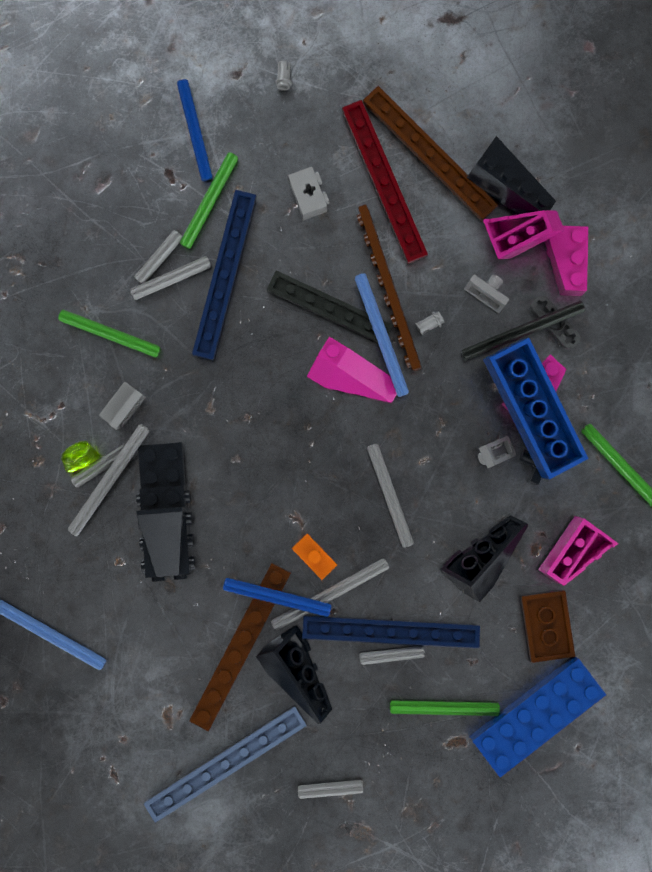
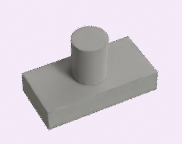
M474 274L464 288L465 291L498 314L509 301L508 297L497 291L503 283L502 279L497 275H492L486 283Z
M505 436L480 447L478 460L482 465L486 464L487 468H490L517 454L509 437Z

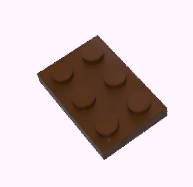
M565 590L520 596L530 662L535 663L575 657Z

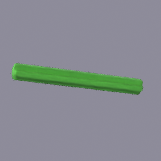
M227 153L180 241L183 247L190 249L238 161V157L235 154Z
M61 310L58 319L71 326L153 357H157L160 353L161 348L153 343L66 310Z
M587 424L581 430L584 436L652 507V488L592 424Z
M392 700L390 702V712L392 714L499 716L500 705L494 702Z

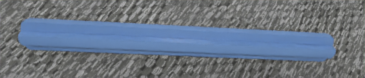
M365 273L355 276V281L398 397L405 396L409 393L369 281Z
M0 599V614L92 667L98 670L104 667L106 663L105 658Z

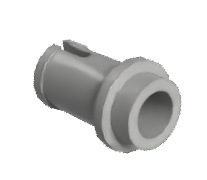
M279 61L277 63L278 76L275 84L279 90H289L292 85L290 80L291 63Z
M438 311L436 313L432 312L431 316L415 324L420 334L424 335L437 326L439 328L442 327L441 324L444 323V320Z

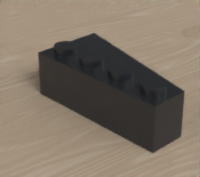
M497 136L466 177L517 215L551 210L556 202Z

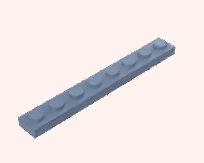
M293 706L143 803L153 821L155 823L306 727L305 720L297 707Z

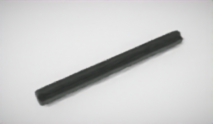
M578 301L464 348L461 351L463 358L469 360L576 316L585 311V306L582 301Z

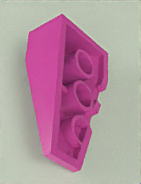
M331 337L325 342L307 375L309 379L324 388L392 403L397 395L390 375Z

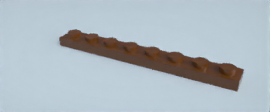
M379 86L363 99V104L481 222L498 207V204L483 189L466 178L468 174Z
M366 204L359 206L360 214H357L360 227L364 226L367 234L363 236L367 247H372L374 254H371L370 257L373 266H378L380 274L377 275L380 286H385L387 294L383 296L387 307H392L394 314L390 315L394 328H399L401 335H398L397 338L401 348L405 347L407 355L404 356L408 368L412 367L414 372L422 370L369 208Z
M271 563L260 586L282 592L291 573ZM253 598L189 722L209 732L275 605L274 603Z

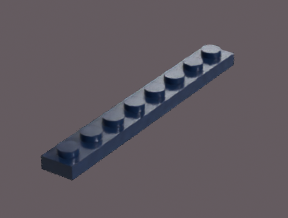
M235 190L194 344L193 356L214 361L256 202V194Z
M303 616L302 639L479 649L480 626Z

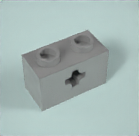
M313 167L288 175V181L303 221L327 212V205L330 202L326 192L321 191L319 185L322 184L319 173H314ZM310 190V192L313 193V195L309 196V194L306 193V191Z

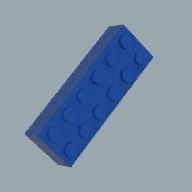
M530 338L521 339L483 359L541 478L550 480L589 459Z
M571 657L502 710L499 716L493 717L469 737L501 778L605 697L606 693L580 659Z

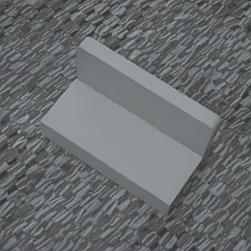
M124 382L99 416L114 429L120 431L146 397L127 382Z

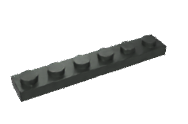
M277 270L275 271L267 287L268 292L378 343L367 312ZM383 320L389 335L393 325Z

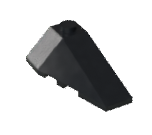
M510 515L489 530V534L480 540L477 538L473 540L470 547L464 551L459 550L454 553L442 566L441 572L464 594L481 602L494 587L526 531L528 524Z
M296 625L269 642L256 658L267 674L317 724H321L331 712L332 707L324 685L318 680L316 674L318 670L317 665L312 663L308 651H311L309 643L306 639H302V632Z

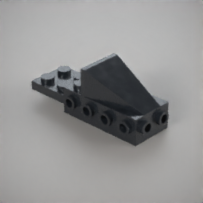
M183 443L141 445L138 448L141 489H139L140 494L136 495L137 507H141V511H136L138 527L142 530L143 538L139 539L140 551H144V560H141V572L145 573V578H152V582L165 581V576H174V580L187 579V575L193 574V569H196L195 556H192L191 547H194V536L190 534V525H192L193 521L192 512L188 511V503H191L190 490H187L185 483Z

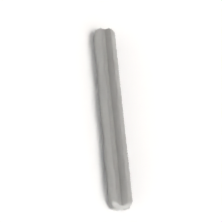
M370 445L367 447L402 547L412 546L414 542L379 445Z

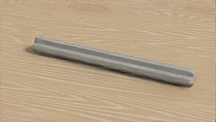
M138 425L68 527V531L72 535L78 536L144 441L149 433V429L146 426Z
M383 558L310 599L328 603L388 570L389 565ZM292 608L272 619L271 624L275 630H279L310 612Z

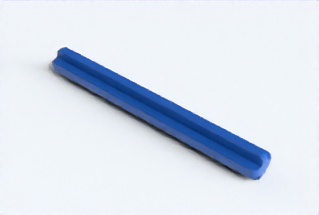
M187 79L177 81V86L201 180L203 182L210 181L213 177Z
M226 578L224 581L223 590L325 617H328L331 611V605L328 603L231 578Z

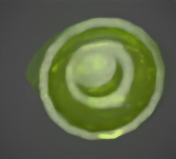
M80 441L72 444L63 452L61 461L66 473H70L90 465L98 460L101 455L89 442Z

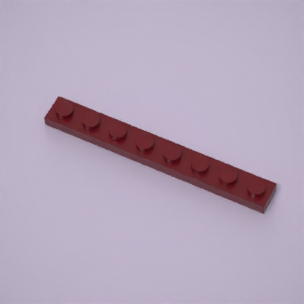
M362 100L342 107L343 115L407 264L427 257L426 248Z

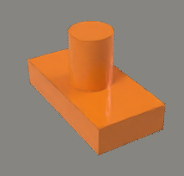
M308 533L291 548L321 580L337 566L334 560Z

